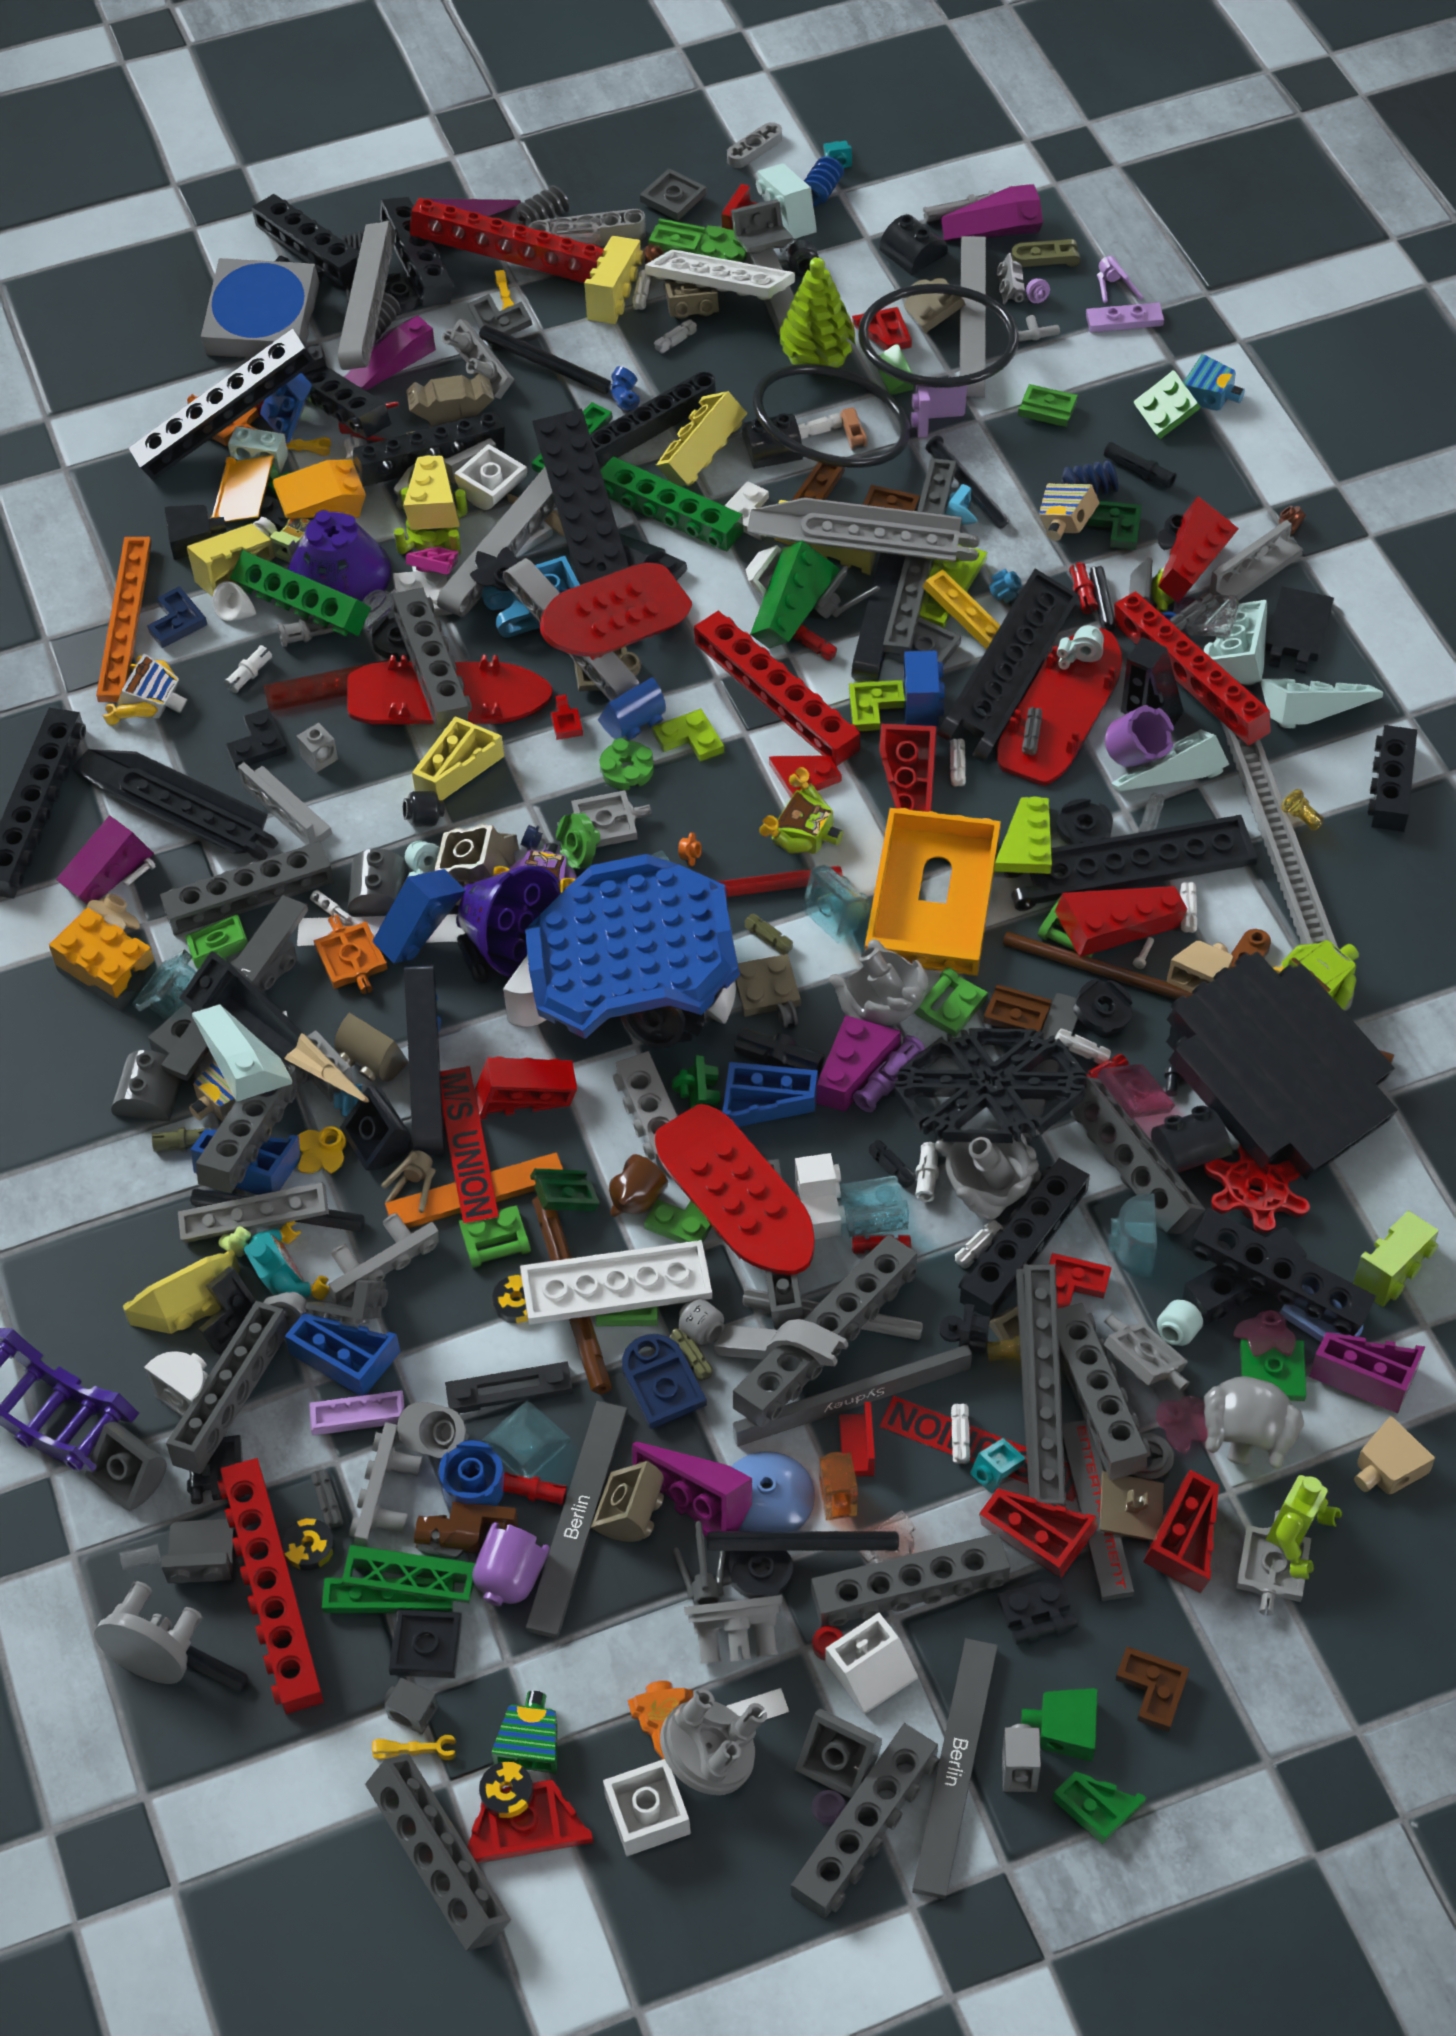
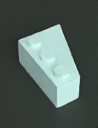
M784 163L757 171L758 180L756 181L758 193L762 195L766 202L775 199L780 202L783 226L793 236V239L817 232L811 187Z

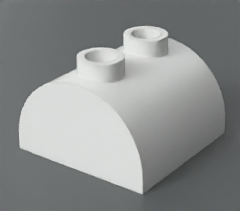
M488 444L456 471L454 475L459 489L465 491L466 498L476 507L489 510L527 477V466Z
M527 954L503 988L508 1022L523 1027L535 1026L546 1020L538 1015Z
M175 1351L163 1353L153 1358L144 1367L154 1396L182 1417L192 1401L201 1392L204 1382L209 1376L203 1371L207 1366L205 1361L195 1353L192 1355Z

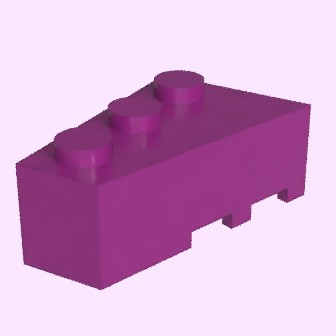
M109 815L56 880L88 905L91 900L101 899L143 864L146 858H150L155 853L131 830Z
M845 1015L817 1082V1104L845 1112L854 1102L853 1094L857 1090H861L868 1083V1077L880 1064L885 1061L887 1062V1056L892 1051L899 1049L901 1046V1031Z
M1326 1332L1316 1352L1309 1377L1398 1414L1418 1370L1426 1346L1415 1345V1348L1412 1349L1398 1347L1396 1342L1386 1341L1384 1345L1366 1342V1338Z

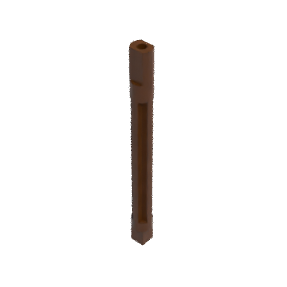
M537 1196L532 1201L550 1260L571 1259L572 1257L557 1210H544ZM590 1316L569 1319L591 1391L599 1395L609 1392L612 1389V1385Z

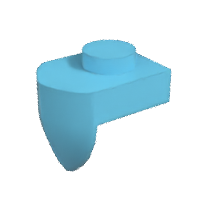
M962 484L956 493L953 492L948 500L945 515L962 517L961 525H970L977 522L976 517L968 510L971 505V487Z

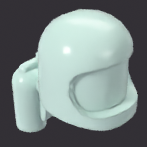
M1091 625L1083 626L1077 630L1072 641L1067 637L1061 639L1057 650V656L1060 658L1059 667L1061 669H1068L1070 663L1074 662L1076 658L1084 662L1099 660L1103 654L1104 636L1100 629Z
M421 840L411 843L407 847L404 856L406 864L413 870V872L409 873L408 877L434 871L440 847Z

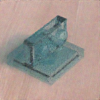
M184 949L162 962L132 1002V1005L139 1011L150 1007L165 1021L168 1020L185 1004L179 997L196 974V971L188 965L193 956Z

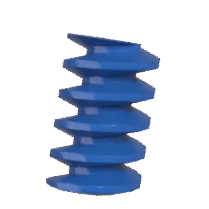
M819 158L804 179V182L811 187L813 207H817L828 200V197L844 175L843 166L834 158Z

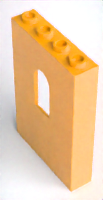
M890 808L866 935L865 950L868 949L870 940L877 939L886 949L902 956L911 964H913V960L919 961L924 969L943 971L946 967H949L958 974L978 976L1000 839L1001 821L989 818L979 819L962 815L938 814L932 811L921 812L906 808ZM932 858L946 859L952 866L946 903L918 900L924 866Z

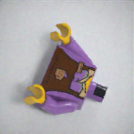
M555 843L545 844L543 852L536 850L527 851L523 859H519L509 868L496 866L493 870V876L524 865L543 867L558 878L559 882L557 884L561 893L577 879L574 869L567 864V857L560 855L561 848Z

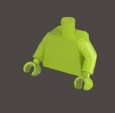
M1298 1476L1265 1539L1283 1550L1287 1560H1291V1576L1298 1579H1309L1308 1573L1313 1572L1312 1560L1300 1559L1302 1552L1299 1546L1316 1514L1319 1524L1336 1527L1334 1518H1341L1342 1516L1340 1508L1327 1506L1328 1500L1325 1497L1328 1492L1327 1488L1322 1486L1317 1478L1311 1476Z

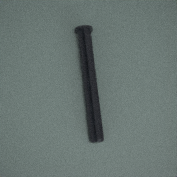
M939 435L931 438L926 444V451L933 453L938 459L956 461L954 478L961 485L964 484L971 487V497L999 529H1003L1009 524L1010 520L943 444L944 439Z

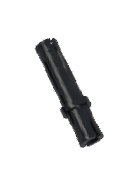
M1109 442L1104 450V457L1142 474L1143 478L1148 481L1152 479L1166 488H1171L1176 481V473L1159 466L1158 462L1154 460L1148 461L1113 442Z

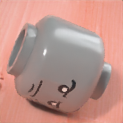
M698 1299L688 1302L680 1310L679 1328L695 1343L699 1345L714 1343L724 1332L725 1326L722 1312L708 1301Z

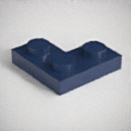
M179 586L157 598L159 606L167 615L147 625L155 641L161 648H164L208 624L203 613Z

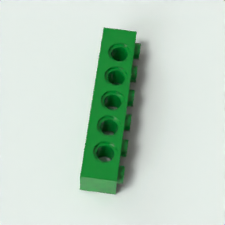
M613 456L600 470L609 499L638 511L649 518L658 520L671 528L680 530L691 537L700 539L713 547L727 552L743 533V514Z
M244 550L230 576V579L239 583L238 586L244 592L252 595L254 590L257 592L256 597L269 603L274 599L276 600V606L287 611L291 607L295 608L293 613L307 620L311 615L314 617L313 622L325 628L331 624L333 625L332 630L343 636H347L348 632L359 636L372 608L353 597Z

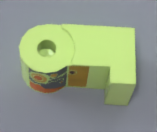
M290 518L287 525L280 532L275 531L269 537L272 540L275 557L287 562L291 561L311 520L307 518ZM284 547L287 548V553L282 551Z

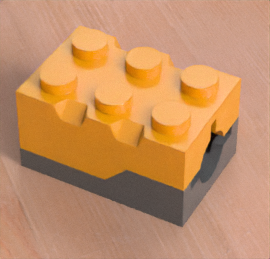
M88 907L48 944L58 972L119 1011L159 974L150 946L137 938H130L122 928L115 924H108L101 915Z

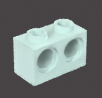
M236 426L228 443L230 456L235 458L236 461L273 455L272 464L279 473H281L288 458L285 435L282 433Z

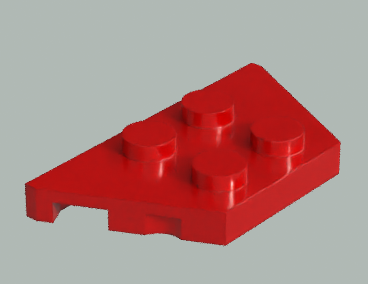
M551 1779L534 1782L533 1799L529 1807L520 1815L512 1818H499L490 1814L481 1802V1810L474 1821L471 1830L472 1835L467 1848L476 1863L591 1844L593 1843V1836ZM502 1788L501 1793H510L512 1788Z

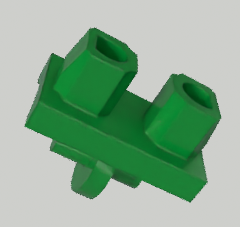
M696 1055L694 1057V1065L688 1068V1070H680L679 1075L672 1079V1089L680 1093L681 1098L689 1099V1109L699 1104L717 1108L720 1103V1091L706 1089V1085L715 1086L718 1081V1067L706 1065L704 1056Z

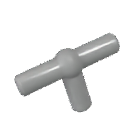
M1029 315L1026 318L1029 330L1019 331V342L1026 340L1037 341L1042 337L1059 335L1060 327L1059 325L1038 328L1035 316Z

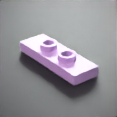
M1160 302L1086 309V318L1090 332L1163 326L1164 323Z
M403 1391L309 1403L312 1436L384 1426L385 1422L397 1424L401 1412L405 1409Z

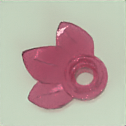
M1262 1311L1256 1318L1241 1321L1237 1324L1234 1331V1337L1248 1339V1346L1255 1357L1264 1354L1273 1347L1282 1354L1290 1356L1295 1348V1335L1286 1328L1285 1317L1277 1311Z
M1186 1396L1178 1402L1175 1400H1165L1157 1407L1156 1420L1158 1425L1166 1430L1168 1443L1184 1454L1189 1450L1191 1440L1206 1442L1208 1433L1205 1425L1204 1400L1193 1396ZM1169 1411L1173 1412L1176 1418L1170 1416Z

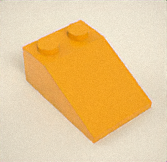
M325 460L273 480L274 488L286 518H315V514L322 510L352 515L355 518L360 517L366 493L352 460Z

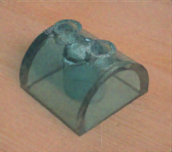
M820 865L811 869L801 910L839 944L856 932L862 925L869 911V900L864 893H858L845 876L838 875L828 865Z
M1140 1194L1130 1198L1121 1207L1119 1217L1111 1218L1108 1250L1109 1252H1114L1118 1264L1125 1271L1138 1277L1152 1278L1157 1250L1154 1194Z

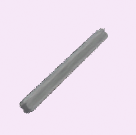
M749 1288L745 1289L742 1299L744 1306L771 1311L768 1292ZM801 1299L804 1318L820 1302ZM878 1314L874 1320H868L861 1329L920 1340L923 1332V1323Z

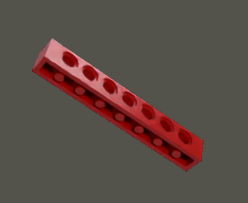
M418 198L411 211L410 235L582 283L586 279L592 278L590 277L591 270L593 268L597 269V260L599 257H603L604 248L597 247L594 244L582 243L568 237H561L546 231L528 228L521 224L517 225L499 218H492L477 212L459 209L452 205L437 203L430 199Z
M1135 591L1114 603L1116 627L1136 645L1143 637L1167 647L1175 680L1248 746L1270 733V710L1139 593Z
M718 610L694 626L695 644L822 756H830L836 767L860 751L861 735L858 728L843 719L836 709L828 706L818 693H813L803 680L798 677L796 678L790 673L782 662L775 660L766 648L760 647L753 641L749 633L743 632L738 628L730 617H726Z
M258 1458L220 1468L223 1480L217 1481L222 1500L228 1499L230 1508L225 1510L229 1528L236 1527L238 1537L232 1538L237 1557L243 1556L246 1565L240 1567L242 1579L245 1586L251 1585L253 1595L247 1597L252 1615L258 1614L261 1625L255 1626L260 1645L266 1644L269 1653L263 1656L268 1675L274 1674L277 1683L271 1686L275 1704H282L285 1713L289 1714L324 1703ZM243 1495H252V1498L247 1502L238 1501ZM252 1523L260 1524L254 1531L246 1530L247 1526ZM264 1551L268 1553L264 1559H253L258 1552ZM273 1580L276 1582L270 1589L261 1588L262 1584L266 1581ZM274 1610L284 1611L279 1618L271 1619L268 1617ZM283 1639L292 1641L286 1648L280 1649L276 1647L278 1642ZM290 1669L300 1670L295 1678L287 1679L284 1677L285 1673Z

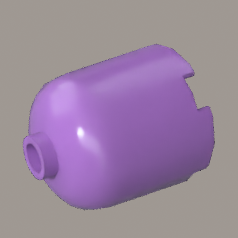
M1143 705L1114 720L1109 725L1105 735V747L1109 756L1117 764L1124 767H1137L1159 759L1170 752L1174 745L1173 742L1171 743V731L1174 730L1170 718L1162 709H1154L1148 707V705Z
M494 1522L490 1526L472 1572L473 1582L478 1590L485 1594L483 1599L492 1605L501 1606L502 1602L507 1604L519 1603L529 1595L550 1553V1548L546 1544L541 1548L535 1544L536 1536L520 1528L508 1525L506 1530L499 1529L500 1525Z

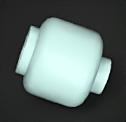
M1185 1300L1172 1301L1157 1319V1328L1162 1339L1171 1345L1177 1346L1189 1344L1203 1326V1318L1198 1308Z

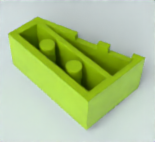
M1409 1210L1389 1228V1234L1384 1240L1379 1238L1375 1242L1374 1246L1377 1248L1371 1255L1366 1251L1361 1255L1353 1284L1376 1295L1374 1302L1382 1307L1390 1299L1396 1300L1404 1289L1405 1285L1403 1283L1406 1279L1412 1280L1422 1266L1420 1262L1425 1257L1430 1259L1439 1246L1436 1243L1439 1230Z

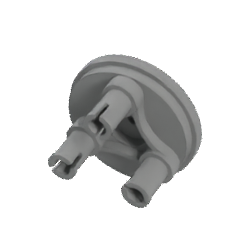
M133 1582L122 1604H118L112 1614L99 1622L94 1631L96 1642L113 1661L126 1670L154 1682L164 1684L177 1683L182 1679L187 1669L186 1663L188 1658L186 1651L191 1644L190 1638L203 1617L197 1610L185 1607L173 1630L169 1631L168 1629L172 1626V1623L168 1618L165 1617L159 1626L161 1614H154L151 1621L145 1620L140 1617L139 1612L148 1597L151 1596L152 1589L143 1582Z
M782 1595L684 1607V1613L688 1615L689 1623L694 1625V1634H698L700 1664L721 1661L717 1634L720 1628H724V1631L728 1633L730 1661L739 1660L738 1646L741 1647L742 1660L751 1659L747 1632L750 1624L755 1629L757 1657L778 1655L774 1625L777 1624L775 1613L781 1612L780 1604H783Z
M697 1690L689 1702L682 1703L674 1708L663 1722L660 1732V1745L665 1761L672 1772L683 1783L694 1790L709 1795H725L734 1792L745 1783L753 1770L755 1759L753 1738L756 1735V1729L767 1719V1712L758 1717L765 1708L760 1704L752 1703L742 1716H738L728 1707L715 1702L713 1695L708 1690Z

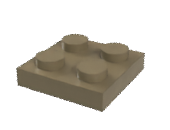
M788 954L738 963L740 975L735 980L745 1017L777 1011L776 1004L786 1005L788 1000L793 1002L794 1007L801 1006V998Z

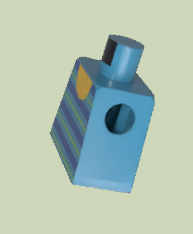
M1201 354L1183 382L1202 408L1215 411L1221 410L1227 399L1240 403L1245 393L1244 388L1234 385L1236 377L1234 369L1204 354Z

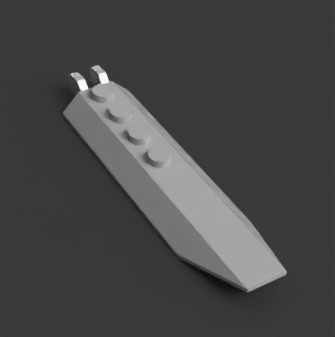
M801 498L751 509L747 533L795 542L803 540L809 544L956 562V557L961 561L977 560L978 551L974 548H977L980 543L978 536L960 533L962 517L812 498Z

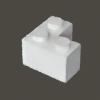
M831 1153L795 1158L796 1195L810 1215L815 1239L841 1236V1224L846 1223L844 1206H838L837 1198H841L839 1182H841L839 1164L833 1165Z

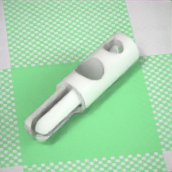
M315 890L311 894L310 900L332 916L339 915L340 920L344 924L350 923L348 920H352V917L319 890Z

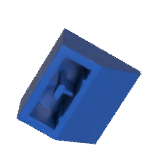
M302 373L267 397L260 412L276 433L285 435L286 443H290L298 427L312 384Z

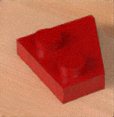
M898 307L880 310L874 316L868 330V337L885 351L896 344H899L901 350L912 347V339ZM864 314L852 316V323L855 328L859 329V324Z
M830 756L769 757V765L790 798H792L796 790L801 791V787H793L789 783V777L792 774H796V770L799 767L807 769L809 779L806 782L808 784L812 783L817 791L842 781V774Z

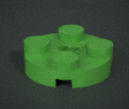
M625 738L615 739L612 745L602 752L599 759L600 772L603 775L604 781L611 787L620 790H628L630 786L639 784V787L646 784L654 772L652 750L639 742L627 741ZM630 762L633 766L627 765L626 768H623L622 763Z
M585 813L565 815L560 820L556 832V841H561L562 850L560 855L567 857V864L572 868H588L591 866L596 846L599 845L601 840L599 830L594 829L590 818Z

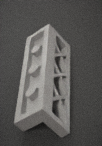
M1285 520L1212 571L1209 593L1229 608L1301 557L1303 548L1290 539L1292 524Z
M245 762L238 766L242 787L305 845L319 841L322 842L332 835L331 827L265 767L261 766L253 771Z

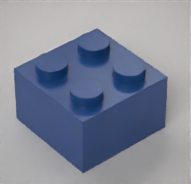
M937 651L904 652L903 689L905 697V725L938 727L939 716H944V702L939 700L945 698L944 682H942V679H939L943 678V662H938Z

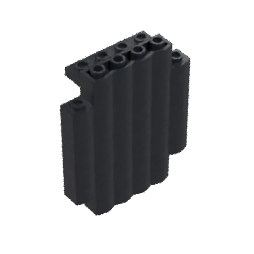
M1258 951L1250 956L1248 953H1245L1235 961V967L1231 969L1224 967L1213 977L1214 981L1208 984L1206 981H1203L1192 991L1193 995L1188 998L1183 995L1171 1005L1173 1010L1166 1019L1172 1025L1170 1027L1172 1032L1166 1043L1174 1050L1168 1061L1209 1108L1216 1111L1224 1126L1260 1168L1283 1153L1303 1178L1308 1180L1390 1121L1398 1111L1395 1105L1378 1087L1379 1084L1390 1076L1395 1068L1302 963L1294 968L1289 965L1278 974Z

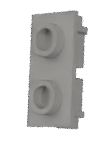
M1008 253L997 269V276H999L1000 281L999 292L1002 295V303L1004 305L1008 299L1022 302L1026 296L1024 283H1022V265L1017 261H1012L1011 253Z

